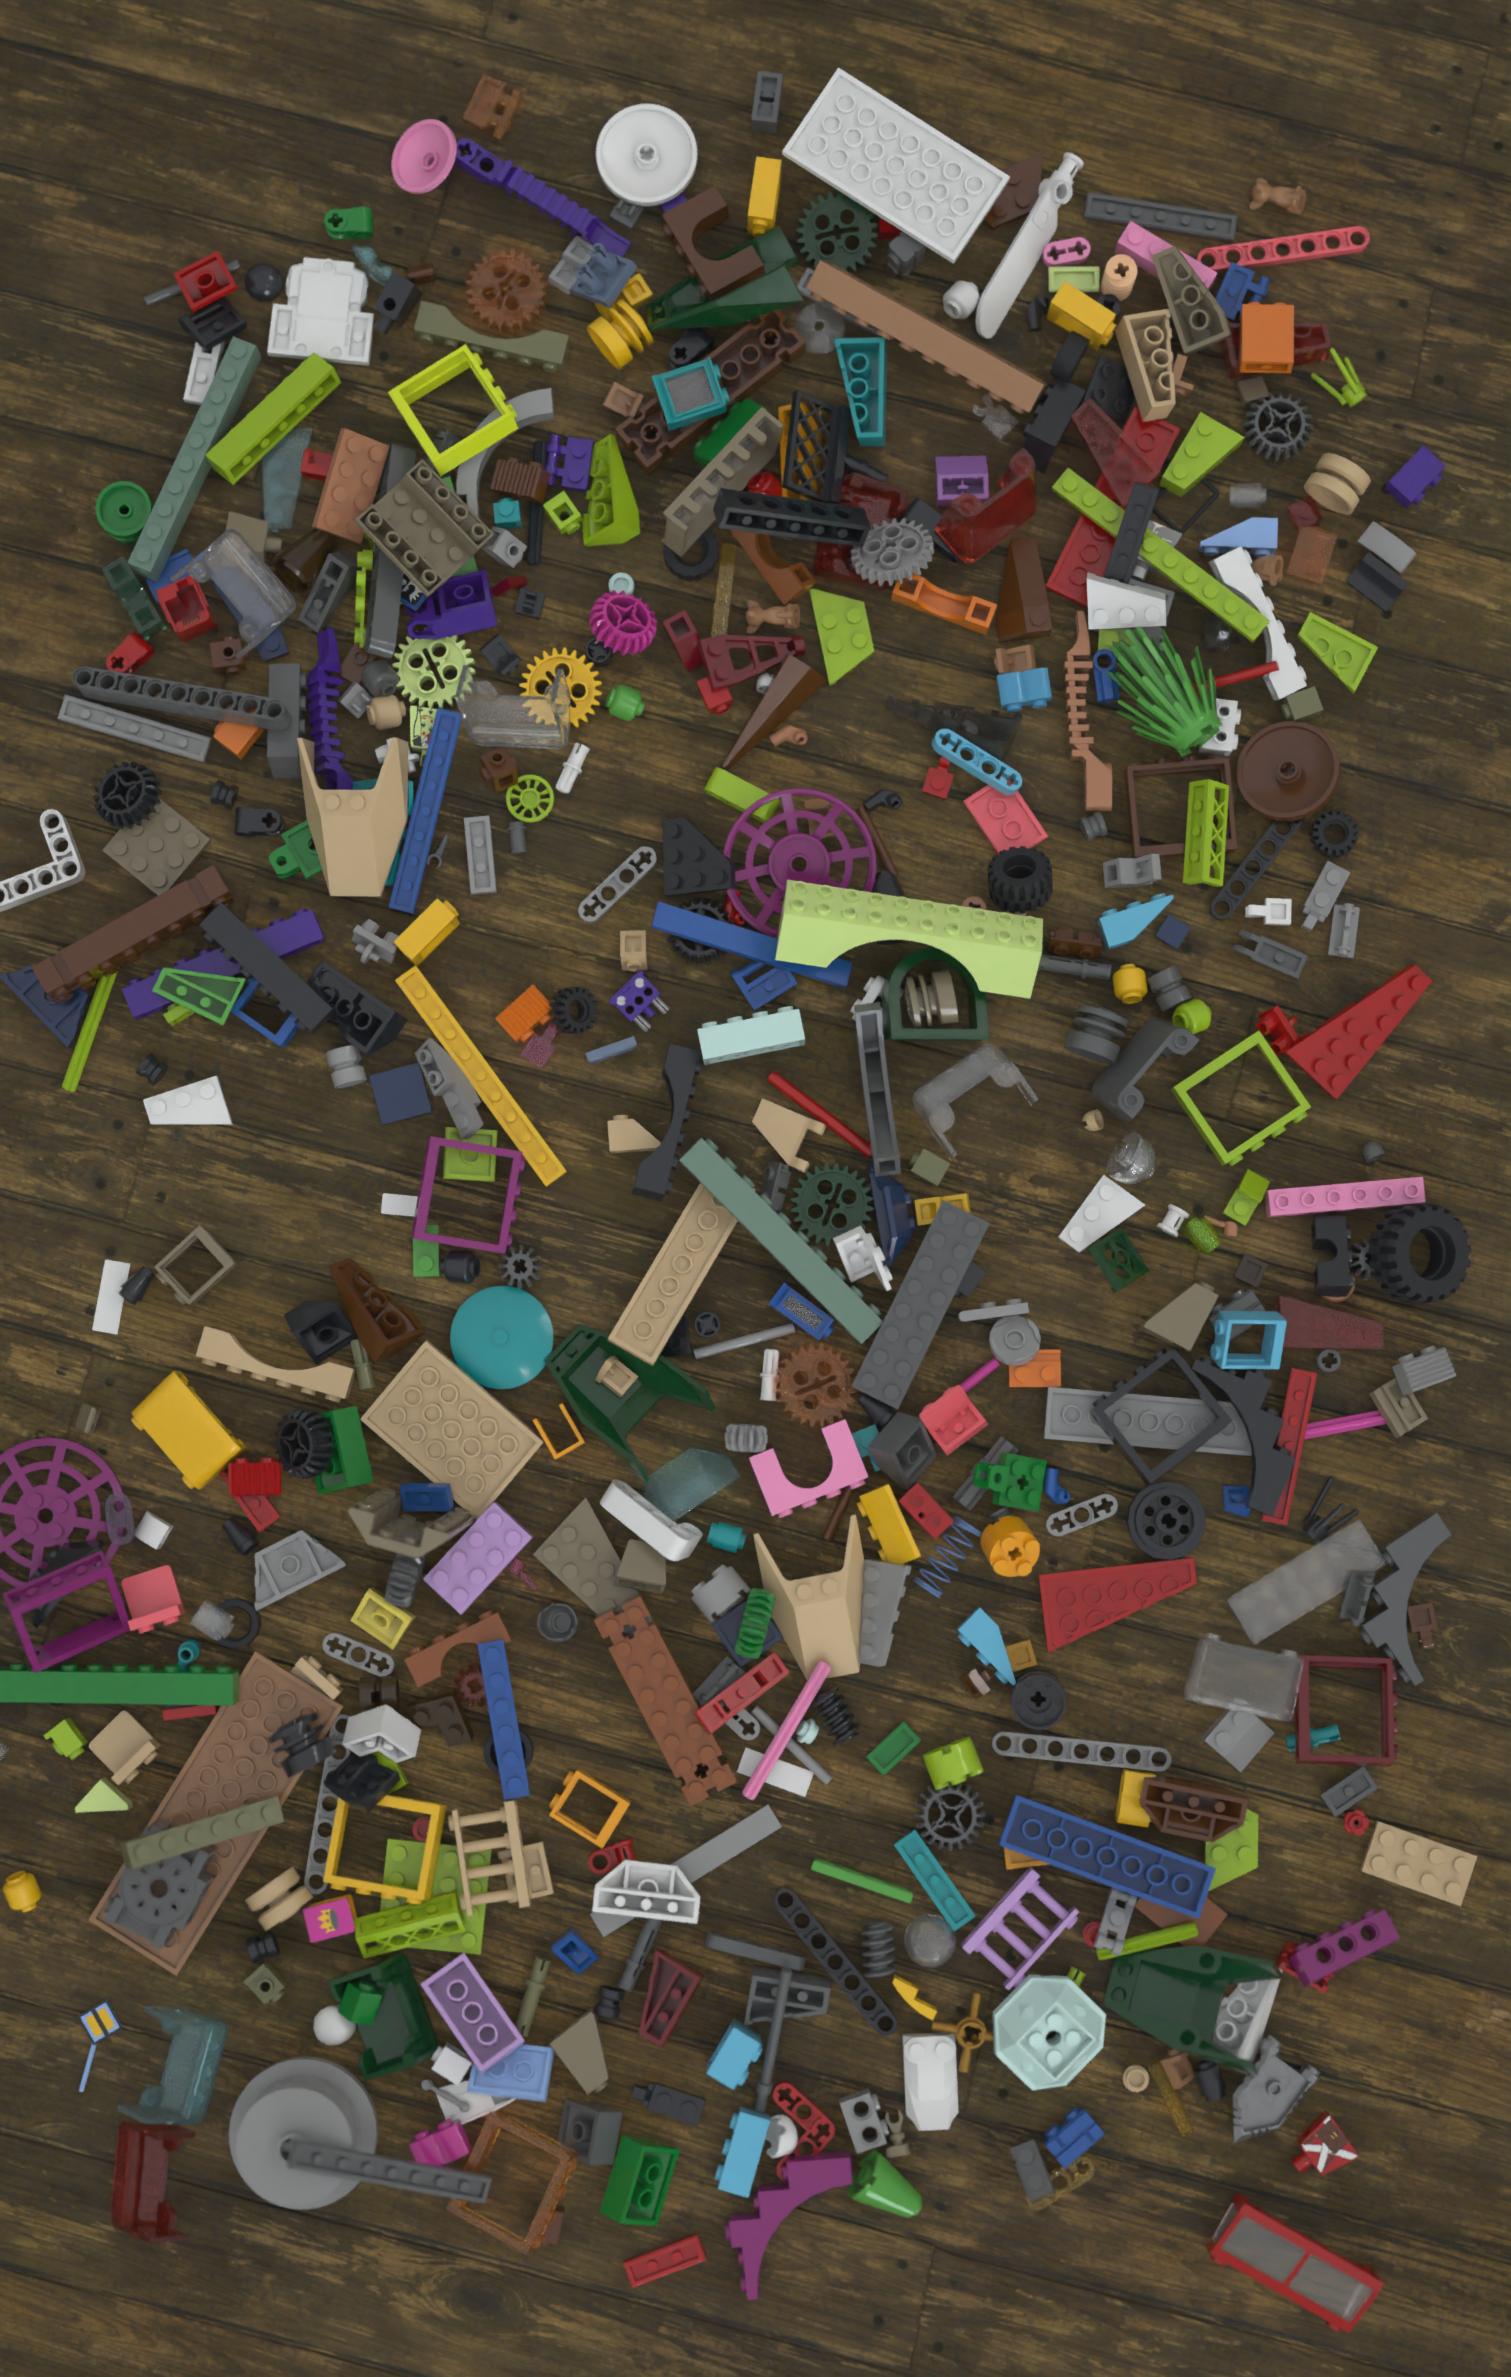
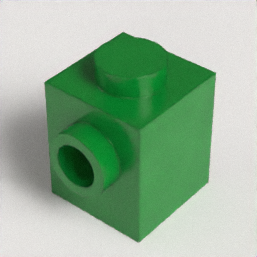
M360 1981L359 1984L348 1982L338 2013L350 2022L372 2025L376 2012L380 2007L382 1995L369 1982Z

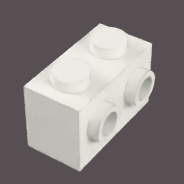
M1216 699L1217 717L1223 726L1218 727L1220 731L1202 746L1199 744L1198 753L1229 756L1232 749H1237L1238 734H1234L1235 724L1239 725L1241 709H1237L1238 701Z

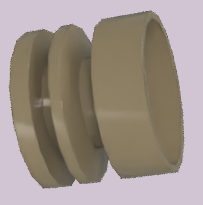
M948 969L932 972L930 985H926L922 974L918 975V987H915L912 976L905 977V1005L914 1029H921V1017H924L927 1028H931L932 1015H937L941 1026L958 1023L955 992Z

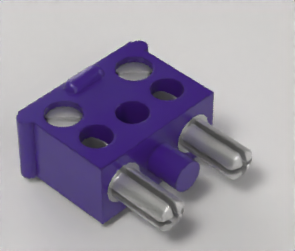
M639 971L609 1000V1005H614L630 1023L634 1020L644 1032H647L651 1025L640 1013L643 1011L648 1018H651L656 1013L649 1006L651 1002L662 1014L667 1013L655 999L667 1011H669V1007L658 997L660 992L643 976L644 972ZM647 988L651 989L652 995L646 996L644 990ZM635 998H642L643 1003L641 1005H637L635 1003ZM626 1007H633L634 1012L628 1014L625 1010ZM636 1017H638L646 1025V1027Z

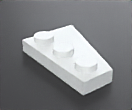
M218 1076L143 1099L150 1124L233 1125Z
M1103 1175L1058 1238L1079 1253L1144 1207L1145 1204Z

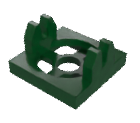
M1122 1227L1087 1249L1089 1255L1092 1254L1112 1285L1111 1289L1114 1293L1149 1271ZM1106 1245L1112 1252L1111 1261L1108 1260L1104 1253ZM1117 1253L1124 1257L1125 1264L1118 1260ZM1117 1266L1123 1269L1127 1277L1119 1276L1114 1268Z

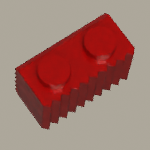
M240 1458L233 1459V1463L228 1464V1497L281 1496V1462H275V1458H261L260 1463H249V1459Z

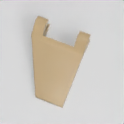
M763 1098L752 1120L753 1124L790 1167L803 1173L807 1171L810 1165L809 1162L796 1156L807 1131L810 1130L822 1136L826 1129L825 1124Z

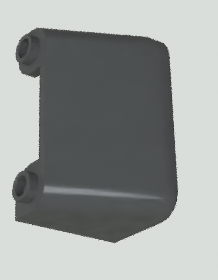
M1158 1018L1149 1019L1118 1054L1116 1063L1110 1064L1095 1081L1092 1088L1093 1096L1125 1124L1129 1123L1144 1105L1143 1095L1134 1087L1135 1083L1160 1054L1165 1058L1174 1053L1184 1057L1198 1043L1199 1039L1184 1028Z

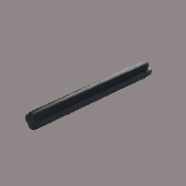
M537 440L533 446V462L544 465L543 469H545V466H547V442ZM530 501L527 563L532 566L541 564L544 502Z

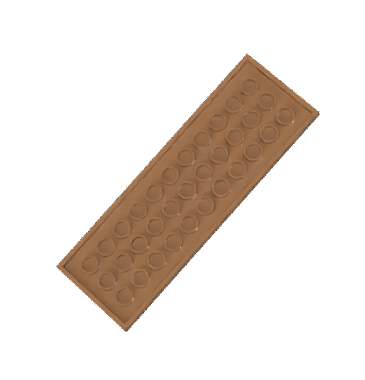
M255 1651L239 1677V1701L233 1706L221 1705L147 1826H151L152 1823H157L164 1819L172 1823V1827H176L269 1796H278L282 1808L304 1771L287 1778L280 1762L289 1756L287 1750L275 1753L274 1749L284 1743L280 1739L270 1744L268 1737L272 1736L279 1727L299 1716L317 1712L320 1718L310 1723L313 1729L323 1724L325 1727L316 1734L317 1739L324 1738L344 1705L335 1699L333 1700L324 1692L260 1652ZM269 1827L213 1844L218 1848L206 1871L215 1875L192 1922L182 1931L176 1928L170 1942L161 1950L152 1946L151 1941L118 1924L111 1925L104 1921L107 1915L104 1909L111 1897L114 1898L116 1894H119V1884L125 1869V1863H123L98 1903L89 1921L177 1976ZM176 1870L177 1875L180 1874V1870ZM155 1880L151 1885V1891L155 1896L163 1897L167 1894L168 1885L163 1880Z

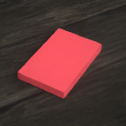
M1010 778L1007 780L1006 783L1008 786L1012 785V781L1010 780ZM987 785L963 801L998 855H1000V851H1007L1009 847L1014 846L1015 848L1026 846L1029 849L1048 838L1047 833L1018 791L1013 795H1005Z

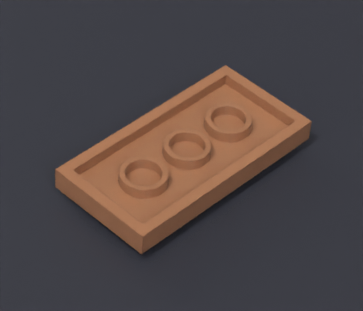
M341 428L312 527L353 543L361 544L364 531L354 521L373 504L390 446L346 428Z

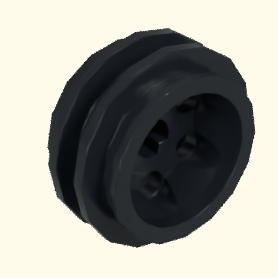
M1166 1481L1153 1483L1136 1493L1128 1506L1126 1518L1129 1536L1136 1546L1151 1557L1167 1560L1183 1557L1196 1548L1204 1535L1206 1523L1203 1504L1195 1493L1179 1483ZM1163 1496L1170 1498L1169 1505L1163 1506L1161 1504ZM1180 1505L1186 1506L1187 1513L1185 1515L1179 1514L1178 1508ZM1150 1506L1153 1508L1154 1513L1152 1516L1145 1515L1144 1510L1146 1507ZM1167 1513L1169 1517L1174 1519L1172 1526L1167 1528L1166 1524L1161 1523L1163 1515ZM1183 1524L1188 1526V1530L1184 1535L1179 1532ZM1148 1526H1152L1155 1529V1533L1152 1536H1148L1145 1533V1529ZM1165 1535H1170L1172 1537V1542L1170 1545H1165L1163 1543V1537Z

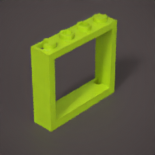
M1257 1031L1171 1089L1222 1166L1227 1163L1233 1166L1244 1158L1242 1156L1243 1152L1249 1148L1254 1152L1265 1144L1264 1138L1270 1134L1273 1138L1287 1130L1284 1126L1291 1120L1295 1124L1308 1116L1305 1111L1311 1108L1260 1031ZM1257 1045L1298 1107L1227 1153L1186 1091Z

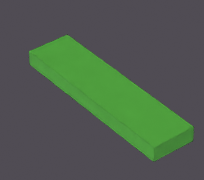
M817 1857L813 1858L811 1870L911 1904L913 1892L910 1889Z

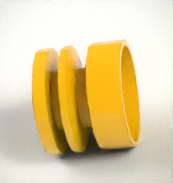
M623 300L615 303L616 310L613 308L607 310L611 320L610 323L602 316H599L587 326V331L595 345L605 358L619 370L633 360L629 347L641 353L644 351L642 344L649 347L653 343V338L644 320Z

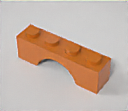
M912 574L911 581L906 577L903 578L902 584L897 581L891 598L892 601L984 635H987L997 604L975 596H961L942 590L931 584L926 578L916 574Z

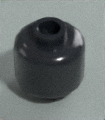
M451 1250L441 1260L440 1270L450 1283L470 1284L480 1274V1260L472 1251Z

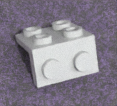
M859 1226L833 1238L850 1282L875 1272L885 1290H891L889 1283L892 1280L891 1273L888 1267L884 1266L883 1261L885 1257L880 1247L876 1245L871 1233L866 1234L863 1228Z

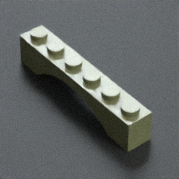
M425 301L420 303L414 327L416 338H419V341L423 343L433 344L437 342L451 350H457L466 344L472 354L476 352L479 356H482L483 353L493 355L492 357L499 361L510 359L517 361L519 365L524 367L536 365L550 373L564 371L570 346L569 335L545 329L522 338L500 339L488 337L464 326L451 314L446 306Z
M269 1796L200 1820L139 1836L119 1844L126 1869H135L285 1821L278 1796Z

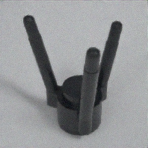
M1332 1477L1328 1479L1311 1511L1303 1519L1306 1525L1302 1529L1317 1543L1321 1538L1324 1540L1330 1533L1359 1513V1510L1356 1509L1329 1527L1328 1523L1345 1507L1341 1503L1324 1520L1320 1516H1317L1315 1519L1313 1518L1334 1480Z

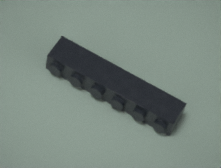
M222 903L202 921L200 926L205 930L202 935L212 944L217 941L223 947L220 952L230 962L236 959L242 965L239 970L249 980L254 976L260 982L257 987L267 997L273 994L279 1000L276 1005L286 1015L289 1012L294 1014L298 1018L294 1023L305 1033L310 1030L315 1034L335 1013L314 990Z

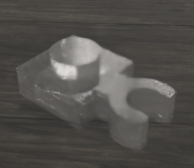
M984 395L982 400L986 403L987 407L981 409L978 405L974 404L973 411L976 415L985 417L982 425L1000 442L1018 425V421L1001 404L995 409L992 406L991 398Z

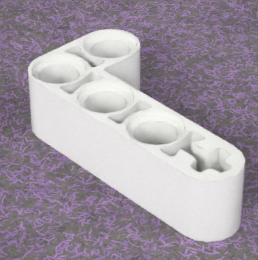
M614 1479L600 1500L602 1507L664 1557L672 1561L688 1558L703 1536L702 1532L690 1523L676 1524L629 1485L620 1480Z

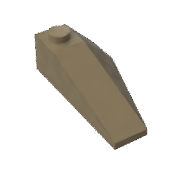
M1173 246L1152 255L1184 354L1198 352L1232 335L1224 310L1179 249Z

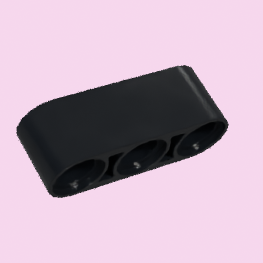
M915 498L900 516L901 521L906 518L907 524L915 520L916 526L923 524L924 530L928 529L930 536H932L933 548L954 563H958L973 544L968 535L919 498Z

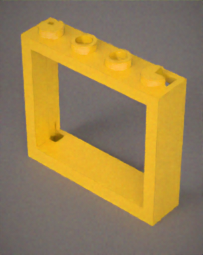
M388 1794L377 1804L431 1814L418 1890L337 1875L349 1804L338 1797L323 1882L331 1883L330 1888L337 1890H346L347 1886L356 1888L355 1893L371 1895V1891L380 1892V1897L396 1900V1896L406 1897L407 1903L421 1904V1900H430L447 1805Z

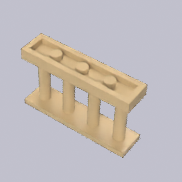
M516 1798L505 1800L504 1807H500V1810L460 1816V1809L454 1808L452 1815L448 1816L450 1831H455L464 1890V1894H460L462 1910H467V1916H472L475 1912L474 1905L514 1899V1902L519 1901L520 1908L530 1906L532 1902ZM496 1821L507 1822L508 1833H504L502 1837L464 1843L462 1830L464 1826ZM501 1847L511 1849L512 1859L508 1860V1863L468 1869L466 1853ZM510 1873V1876L515 1875L516 1885L512 1886V1889L472 1895L470 1879Z

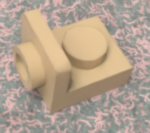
M646 930L620 931V958L623 971L637 972L647 970Z

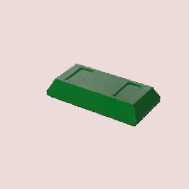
M903 1721L866 1758L884 1776L922 1740Z

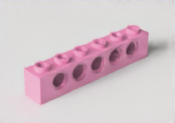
M1423 1177L1267 1190L1264 1195L1266 1218L1397 1207L1426 1202Z

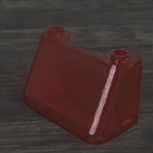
M1025 448L1014 454L1010 460L1009 469L997 481L1002 486V490L983 504L975 495L970 493L958 496L949 504L934 530L962 561L967 563L977 561L1027 523L1036 513V466L1033 457Z
M854 472L843 476L839 505L864 508L871 526L870 530L872 531L874 523L882 526V522L885 520L890 524L893 518L905 511L907 491ZM818 541L812 570L814 576L881 591L887 589L888 581H885L881 586H879L878 580L871 584L869 578L863 580L861 574H856L855 569H847L845 559L846 556L851 555V550L854 549L853 546Z

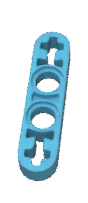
M941 729L935 734L932 740V747L938 754L1002 794L1013 795L1021 787L1022 777L1016 770L952 730ZM943 738L948 740L945 746L941 744ZM955 745H958V748L956 749V751L953 752L952 750H953L954 746H955ZM960 751H969L972 754V760H964L960 756ZM982 764H990L994 768V773H985L982 770ZM999 772H1001L1002 775L1000 776V778L996 779ZM1009 778L1013 780L1011 786L1006 784Z

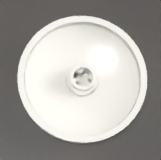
M655 104L630 106L615 114L602 129L596 147L597 166L603 182L618 198L640 206L663 204L683 192L694 176L697 166L695 137L686 121L666 107Z

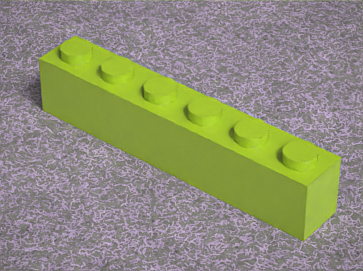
M312 353L277 388L268 394L259 405L250 411L240 423L232 428L222 440L211 448L205 456L212 468L234 485L341 383L334 367L316 353Z

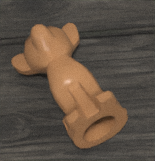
M1258 178L1252 190L1253 201L1250 203L1249 208L1250 210H1257L1265 202L1270 201L1286 209L1291 214L1300 215L1305 205L1306 192L1301 186L1296 188L1283 186L1271 188L1266 180Z
M1281 555L1261 556L1250 564L1254 574L1257 573L1261 580L1270 582L1271 586H1276L1277 581H1281L1283 577V557Z
M750 600L747 602L749 609L746 612V621L749 624L747 628V633L749 634L758 631L760 625L764 622L772 625H784L787 629H797L799 627L800 608L797 603H789L786 606H773L764 610L755 601Z

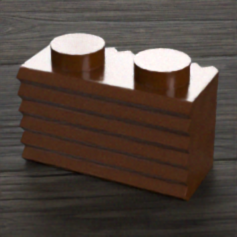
M507 457L506 461L497 459L490 485L492 491L499 495L539 503L544 502L545 493L547 492L546 488L551 477L550 473L543 469L544 465L529 461L528 465L521 464V460L513 457Z

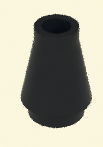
M142 1266L137 1273L120 1286L122 1289L118 1294L135 1306L138 1301H142L155 1275Z
M866 1393L857 1403L863 1408L876 1426L880 1425L882 1428L896 1414L892 1406Z
M231 1517L222 1525L237 1553L240 1552L245 1556L258 1546L257 1535L234 1517Z

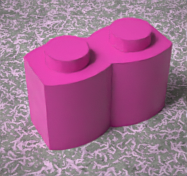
M451 2118L437 2124L438 2129L429 2132L428 2129L417 2132L413 2135L414 2139L409 2144L416 2162L442 2166L445 2163L463 2157L472 2150L460 2119L452 2122Z

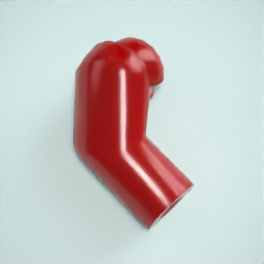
M736 891L738 897L740 898L741 893L739 891ZM727 895L723 906V912L729 911L726 919L733 920L735 926L744 925L746 920L736 910L730 897Z

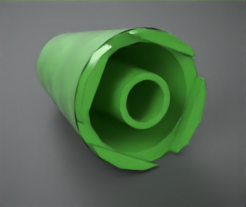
M873 2150L867 2153L858 2164L861 2167L857 2175L853 2173V2184L848 2185L847 2188L848 2196L854 2201L906 2218H910L912 2215L916 2216L922 2207L921 2195L881 2153Z

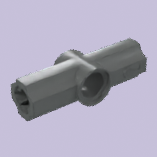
M1001 1436L985 1457L982 1456L977 1463L985 1462L999 1465L1001 1452L1016 1455L1018 1449ZM975 1465L969 1472V1477L953 1496L969 1511H971L987 1490L978 1488L972 1483ZM982 1471L980 1475L982 1480L986 1477L985 1471Z

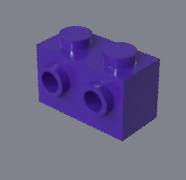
M1423 445L1387 483L1384 489L1407 509L1412 503L1417 505L1427 495L1424 490L1429 485L1434 488L1444 477L1441 472L1446 465Z

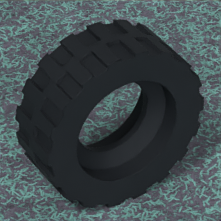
M707 529L697 539L703 546L704 554L701 560L693 564L684 562L678 554L665 544L663 545L665 564L673 575L678 576L681 580L698 581L702 580L703 577L709 576L712 570L714 571L719 560V546L713 531Z

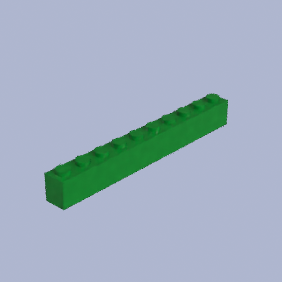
M0 1663V1702L233 1706L239 1701V1670H231L229 1665L215 1666V1669H205V1665H191L189 1669H180V1665H164V1669H154L152 1664L138 1665V1668H128V1664H114L112 1668H103V1664L95 1663L87 1664V1668H78L76 1663L61 1664V1667L50 1666L34 1673L32 1667H26V1663H11L10 1667L1 1666Z

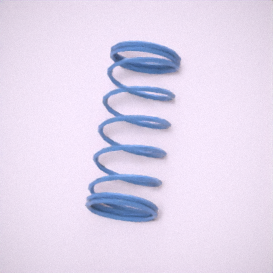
M958 1516L953 1518L956 1522H953L951 1526L970 1544L945 1533L943 1534L945 1540L961 1555L942 1546L935 1545L936 1550L954 1567L932 1557H927V1560L946 1579L925 1569H919L920 1573L939 1591L916 1576L913 1579L914 1582L938 1598L942 1596L943 1591L925 1573L947 1583H950L951 1580L931 1560L954 1571H959V1568L940 1549L961 1559H967L966 1555L947 1537L974 1548V1544L955 1525L975 1534L979 1538L982 1535L980 1531Z

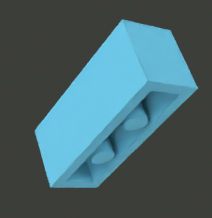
M740 2107L738 2114L733 2113L729 2126L730 2129H733L731 2140L726 2138L722 2154L726 2155L724 2165L718 2164L714 2179L719 2181L718 2189L749 2197L770 2124V2115Z

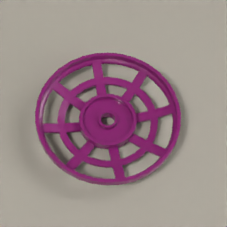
M808 788L783 789L770 793L749 806L736 820L728 834L723 854L730 859L734 840L739 830L752 838L746 853V869L735 871V880L737 882L748 879L754 894L765 905L756 918L743 905L735 889L727 890L728 896L741 916L755 929L768 936L778 939L779 929L772 928L765 923L773 911L781 914L783 906L778 903L785 894L787 880L846 889L852 876L853 859L868 857V873L863 891L872 892L877 866L871 835L858 814L845 802L829 793ZM792 796H814L834 805L826 816L812 811L794 810ZM782 798L784 812L767 820L759 829L745 822L761 806L775 799ZM842 811L849 815L857 825L864 838L865 847L850 848L844 833L834 823ZM796 818H808L818 821L820 824L814 833L810 835L798 832ZM786 820L788 835L775 841L765 834L772 826ZM829 829L838 838L843 850L827 851L821 840ZM759 842L770 849L771 852L768 864L753 867L754 853ZM803 857L807 862L806 867L800 871L795 870L792 867L794 858ZM845 860L844 875L841 883L838 884L828 877L830 862ZM771 875L777 887L770 897L766 896L761 890L756 877Z
M59 1438L33 1439L20 1443L0 1455V1465L5 1461L12 1473L0 1487V1512L14 1515L17 1528L4 1537L0 1524V1554L5 1551L14 1561L30 1568V1579L38 1567L43 1570L48 1564L42 1562L45 1547L59 1545L61 1548L64 1543H70L68 1538L73 1534L76 1527L90 1529L85 1541L95 1540L98 1531L113 1533L112 1543L104 1556L108 1563L114 1559L126 1530V1499L115 1472L102 1457L80 1443ZM56 1446L52 1461L35 1462L21 1468L14 1456L20 1451L33 1447ZM71 1449L86 1456L99 1467L102 1473L88 1480L78 1470L63 1464L66 1450ZM50 1469L46 1485L33 1487L25 1475L36 1470ZM60 1472L72 1476L81 1486L71 1493L57 1486ZM17 1481L24 1492L17 1505L2 1502L8 1489ZM109 1481L116 1500L117 1523L101 1521V1507L95 1489ZM87 1494L92 1505V1519L79 1517L76 1501ZM45 1508L50 1509L53 1513V1519L49 1523H44L40 1519V1512ZM24 1538L27 1542L34 1545L32 1560L21 1556L11 1546ZM0 1568V1578L15 1587L26 1584V1582L8 1575Z

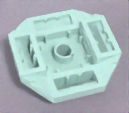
M1029 1974L992 2012L994 2053L1031 2090L1066 2086L1103 2048L1106 2014L1068 1976ZM1050 2031H1057L1054 2038L1046 2039Z

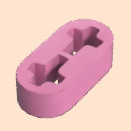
M1082 237L1052 242L1044 248L1042 260L1047 267H1065L1080 264L1088 259L1090 244ZM1076 245H1079L1080 249H1085L1082 255L1071 251L1075 250ZM1051 250H1055L1056 254H1060L1057 260H1053V257H1048Z

